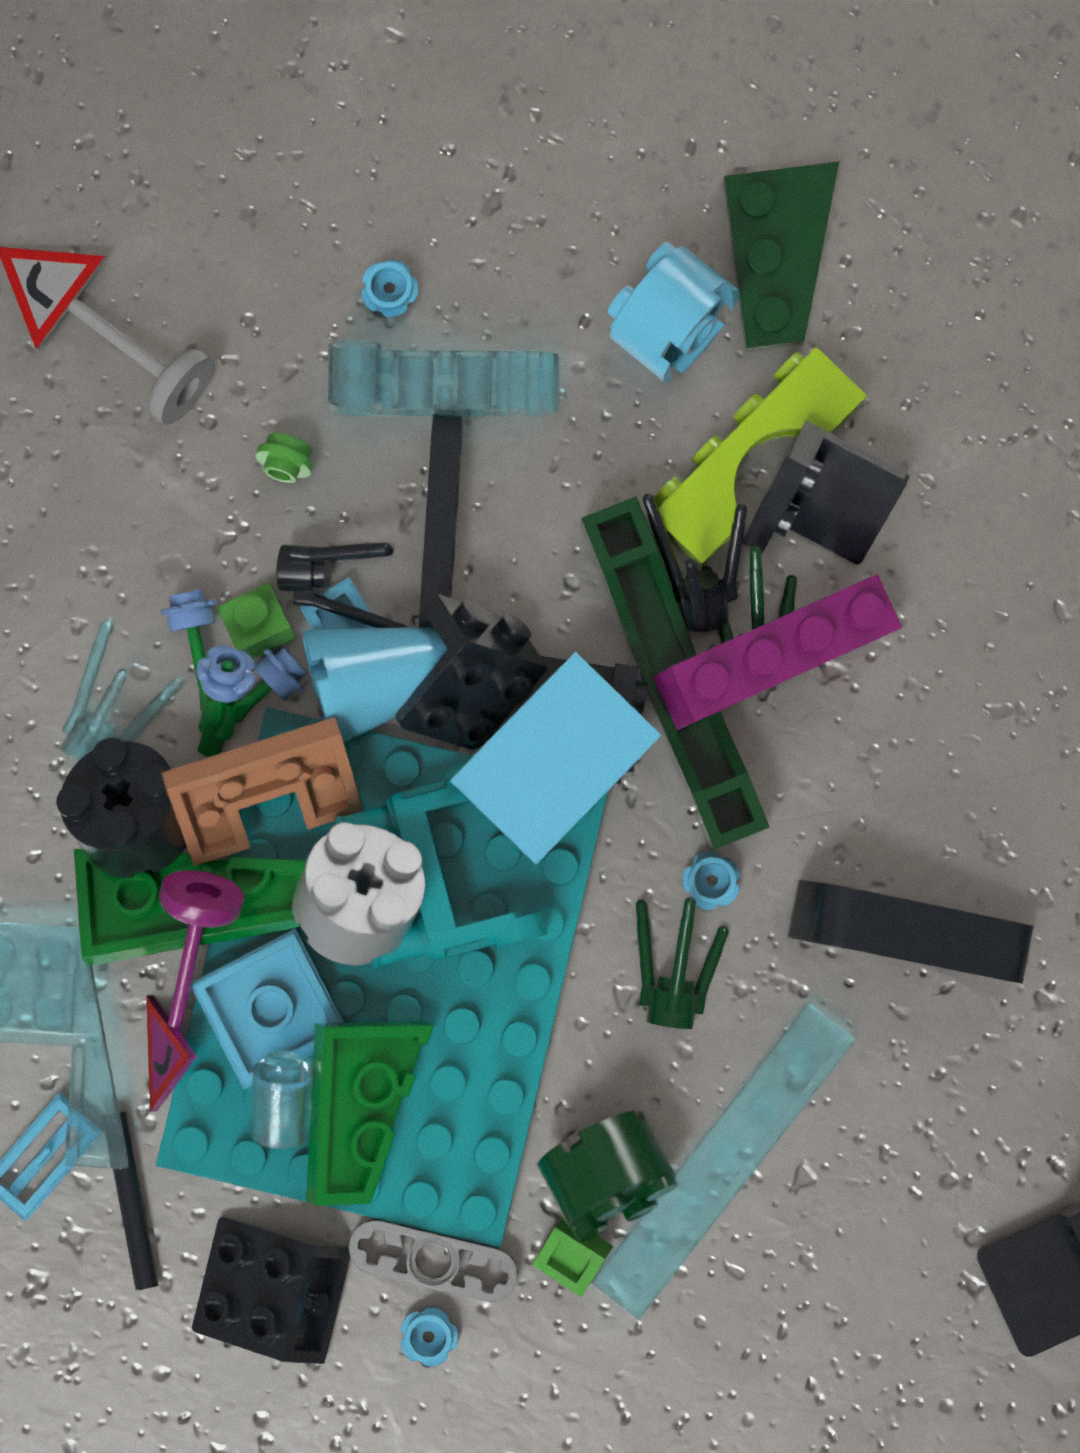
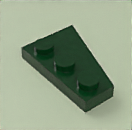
M839 161L728 175L723 178L737 289L740 291L739 307L745 352L802 345L805 341Z

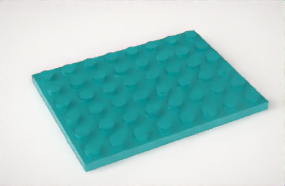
M266 707L258 741L318 723L321 720ZM367 731L344 743L364 811L387 805L386 799L391 798V794L450 779V775L458 773L473 757L472 755ZM608 791L536 865L471 802L427 813L457 927L515 912L517 918L542 911L548 932L546 935L497 948L496 945L437 961L434 958L428 960L425 954L384 965L379 969H375L373 961L362 965H347L320 955L307 942L308 936L302 927L209 944L201 977L297 929L345 1023L425 1021L434 1025L427 1045L422 1044L413 1068L412 1075L416 1076L410 1095L409 1097L403 1096L394 1121L392 1132L395 1136L371 1203L325 1205V1207L501 1248ZM296 792L242 808L240 816L251 848L231 854L230 859L232 857L301 860L307 862L313 847L330 832L331 828L336 826V821L307 829ZM196 997L186 1041L197 1057L174 1087L156 1166L307 1202L313 1054L243 1089Z

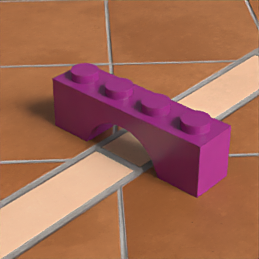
M876 574L673 665L653 676V680L678 731L903 627L879 575Z

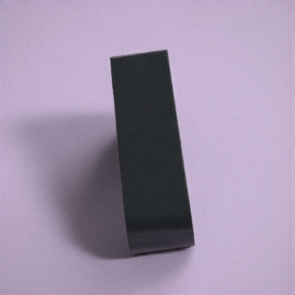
M798 880L787 938L1023 984L1034 926L845 886Z

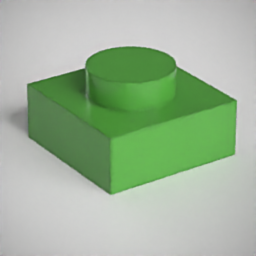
M270 582L217 607L235 649L245 651L252 659L264 654L263 650L265 648L272 650L296 638Z
M561 1217L532 1265L582 1297L614 1246L597 1235L578 1242L573 1232L568 1229L563 1217Z

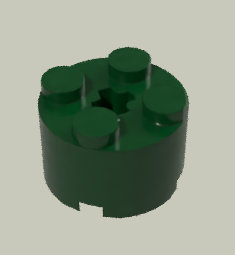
M627 1111L595 1123L578 1132L580 1140L569 1148V1152L566 1153L560 1143L548 1151L537 1163V1167L568 1229L573 1232L578 1242L590 1239L609 1227L607 1221L621 1214L624 1215L627 1222L648 1214L658 1207L657 1198L671 1192L679 1185L675 1178L676 1175L642 1111L638 1115H636L635 1111Z

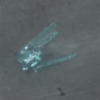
M103 621L100 624L72 712L61 730L67 736L60 749L77 761L91 752L99 741L114 737L119 728L106 718L127 679L128 672L126 669H118L95 712L88 710L85 714L111 630V623L109 621ZM179 678L173 679L117 738L122 741L131 742L183 686L182 680Z

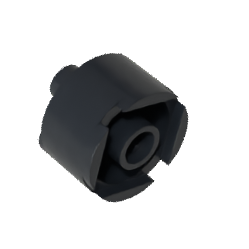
M115 737L99 741L91 752L83 756L73 766L57 795V808L61 813L66 828L98 869L118 878H135L133 876L134 873L150 869L153 873L162 870L173 863L187 846L162 776V772L171 770V767L160 753L147 745L122 741Z

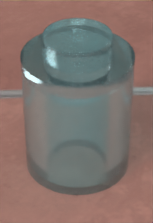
M286 1051L273 1052L253 1066L251 1137L255 1142L266 1147L293 1148L309 1140L313 1069L295 1053Z

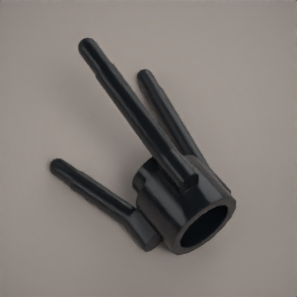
M650 493L643 496V503L669 575L675 599L680 603L681 614L686 628L697 632H710L719 629L729 619L727 603L738 598L736 579L745 530L746 505L740 503L735 508L723 579L719 580L718 575L713 571L698 570L697 561L694 558L686 560L687 575L683 578L654 496Z
M364 543L329 547L283 544L277 558V585L280 591L293 592V605L316 607L374 628H407L406 625L389 620L386 617L316 594L318 588L329 587L332 561L389 557L394 551L389 544Z

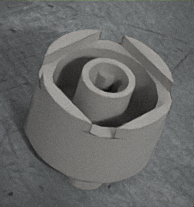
M340 823L331 828L330 832L313 847L293 896V916L296 924L299 921L302 929L308 936L307 942L320 955L347 965L371 963L374 958L388 952L390 954L397 949L403 942L424 896L425 878L419 850L413 844L403 841L393 833L378 827Z

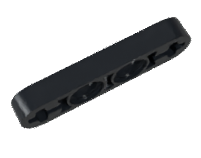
M433 414L419 627H433L424 610L437 594L452 599L463 416Z

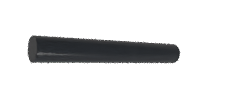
M126 1111L103 1115L135 1290L157 1287L159 1284Z

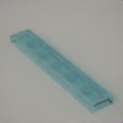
M808 1003L676 1172L675 1178L679 1185L671 1192L656 1199L658 1207L641 1217L593 1279L592 1284L639 1320L856 1039L812 1004Z

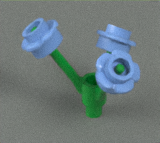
M202 589L168 596L170 608L162 609L160 613L161 616L166 615L169 632L185 629L187 631L199 688L200 710L202 711L198 730L202 735L197 750L200 754L211 757L221 754L224 740L232 737L235 724L240 723L252 707L272 689L284 701L296 690L299 692L304 691L305 688L300 679L307 672L285 647L276 654L269 648H265L263 652L266 655L256 664L245 651L237 650L227 645L209 649L207 657H205L199 627L216 623L212 606L218 605V602L215 599L205 601ZM256 670L264 680L241 700L240 698L253 687L255 676L252 672Z

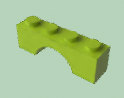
M817 347L805 358L798 351L795 352L773 376L780 384L765 399L758 393H755L732 417L739 426L724 441L715 434L694 455L691 460L699 467L683 483L674 476L654 496L670 541L688 558H694L699 569L730 539L735 508L737 506L734 492L735 476L743 459L754 448L769 440L781 437H797L805 421L833 434L862 405L867 397Z

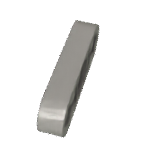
M369 1219L361 1223L355 1229L349 1241V1254L356 1267L363 1272L484 1302H497L506 1298L513 1291L517 1282L518 1271L516 1262L510 1253L502 1248L380 1219ZM374 1230H380L385 1232V1243L402 1248V1235L414 1237L415 1240L407 1254V1271L395 1269V1265L400 1258L399 1256L382 1254L378 1262L367 1260L368 1250L359 1247L360 1239H370ZM429 1243H437L444 1246L451 1257L449 1269L438 1277L426 1276L419 1270L416 1263L418 1251ZM459 1249L472 1251L467 1264L484 1267L488 1263L489 1258L500 1260L499 1269L504 1273H508L507 1281H497L493 1290H486L482 1288L483 1281L480 1276L465 1272V1285L453 1283L452 1280L460 1266Z

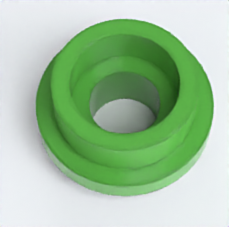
M269 434L266 443L260 444L255 454L256 460L263 465V472L267 476L281 482L294 483L297 478L310 476L313 469V462L310 460L312 448L304 441L287 434Z

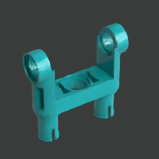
M457 773L450 775V779L391 794V798L386 799L387 805L343 817H335L336 825L351 823L387 830L403 841L413 844L419 850L422 857L421 866L425 878V891L420 905L421 913L416 914L417 920L412 922L403 942L397 949L390 954L388 952L373 959L375 969L425 954L428 960L434 958L437 961L496 945L497 948L548 934L542 911L517 918L515 912L457 927L427 815L430 812L470 802L450 782Z

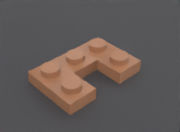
M335 717L162 772L166 790L194 866L251 848L239 813V809L296 792L307 829L333 822L337 816L343 817L364 811Z

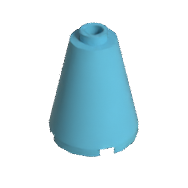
M434 627L314 628L302 631L304 649L315 697L318 699L321 712H324V715L320 716L321 721L335 717L343 743L395 718L397 711L448 651Z

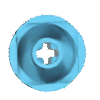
M667 241L650 257L645 267L649 273L635 290L629 285L623 288L607 310V314L614 318L610 327V338L665 383L673 381L672 367L682 374L702 355L725 325L716 318L723 305L725 304L734 310L740 296V291L686 247L680 246L675 248Z

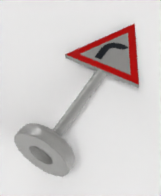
M0 247L2 264L37 351H39L69 310L158 378L150 392L148 407L151 414L162 424L170 425L178 421L199 400L213 375L215 366L213 358L201 350L189 349L179 354L166 366L77 299L107 259L106 256Z

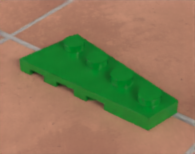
M74 849L81 959L88 966L184 948L189 924L179 921L167 913L159 898L164 878L178 871H204L220 875L240 887L245 896L243 908L238 919L226 926L203 927L199 946L301 927L299 921L296 924L293 916L292 902L306 861L232 857L230 861L212 860L194 866L190 855L180 854L173 863L155 873L150 869L134 873L133 876L135 878H118L98 869L82 849Z

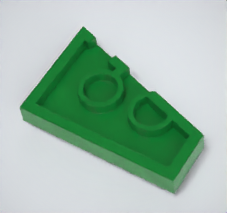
M425 1021L315 1024L307 1202L314 1206L371 1203L395 1136L392 1132L394 1121L403 1096L409 1097L416 1078V1076L412 1075V1071L422 1044L427 1045L434 1028L433 1024Z

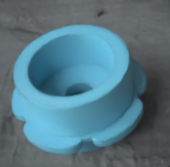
M390 259L387 262L374 263L363 275L362 280L365 288L362 289L361 296L365 305L371 311H381L386 317H396L405 313L407 305L413 303L418 296L419 287L417 279L411 277L408 265L399 260ZM387 283H392L395 286V291L391 294L384 291V286Z
M704 852L697 855L693 859L694 864L687 867L683 873L682 883L684 890L692 895L696 900V906L702 909L712 910L716 905L727 906L732 903L739 893L737 880L740 878V871L736 863L729 857H719L716 852ZM709 875H714L717 878V884L713 887L708 886L706 883V878Z
M427 1307L424 1309V1312L414 1311L405 1318L401 1325V1332L404 1335L400 1345L408 1359L414 1362L420 1361L429 1367L440 1365L447 1360L448 1352L454 1350L457 1346L458 1331L456 1326L448 1321L449 1316L446 1312L439 1308ZM426 1331L433 1332L435 1337L432 1342H426L423 1339V1334Z

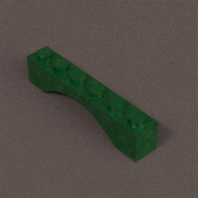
M637 496L582 517L581 528L637 667H639L638 670L643 682H648V695L711 851L770 828L749 774L721 712L719 711L677 731L653 680V676L673 665L696 656L697 653Z

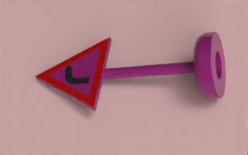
M178 871L166 876L161 884L159 898L164 910L175 919L189 925L169 1017L153 995L146 996L150 1112L158 1111L197 1057L179 1031L184 1021L203 927L226 926L238 919L243 908L245 896L242 889L234 882L220 875L204 871Z

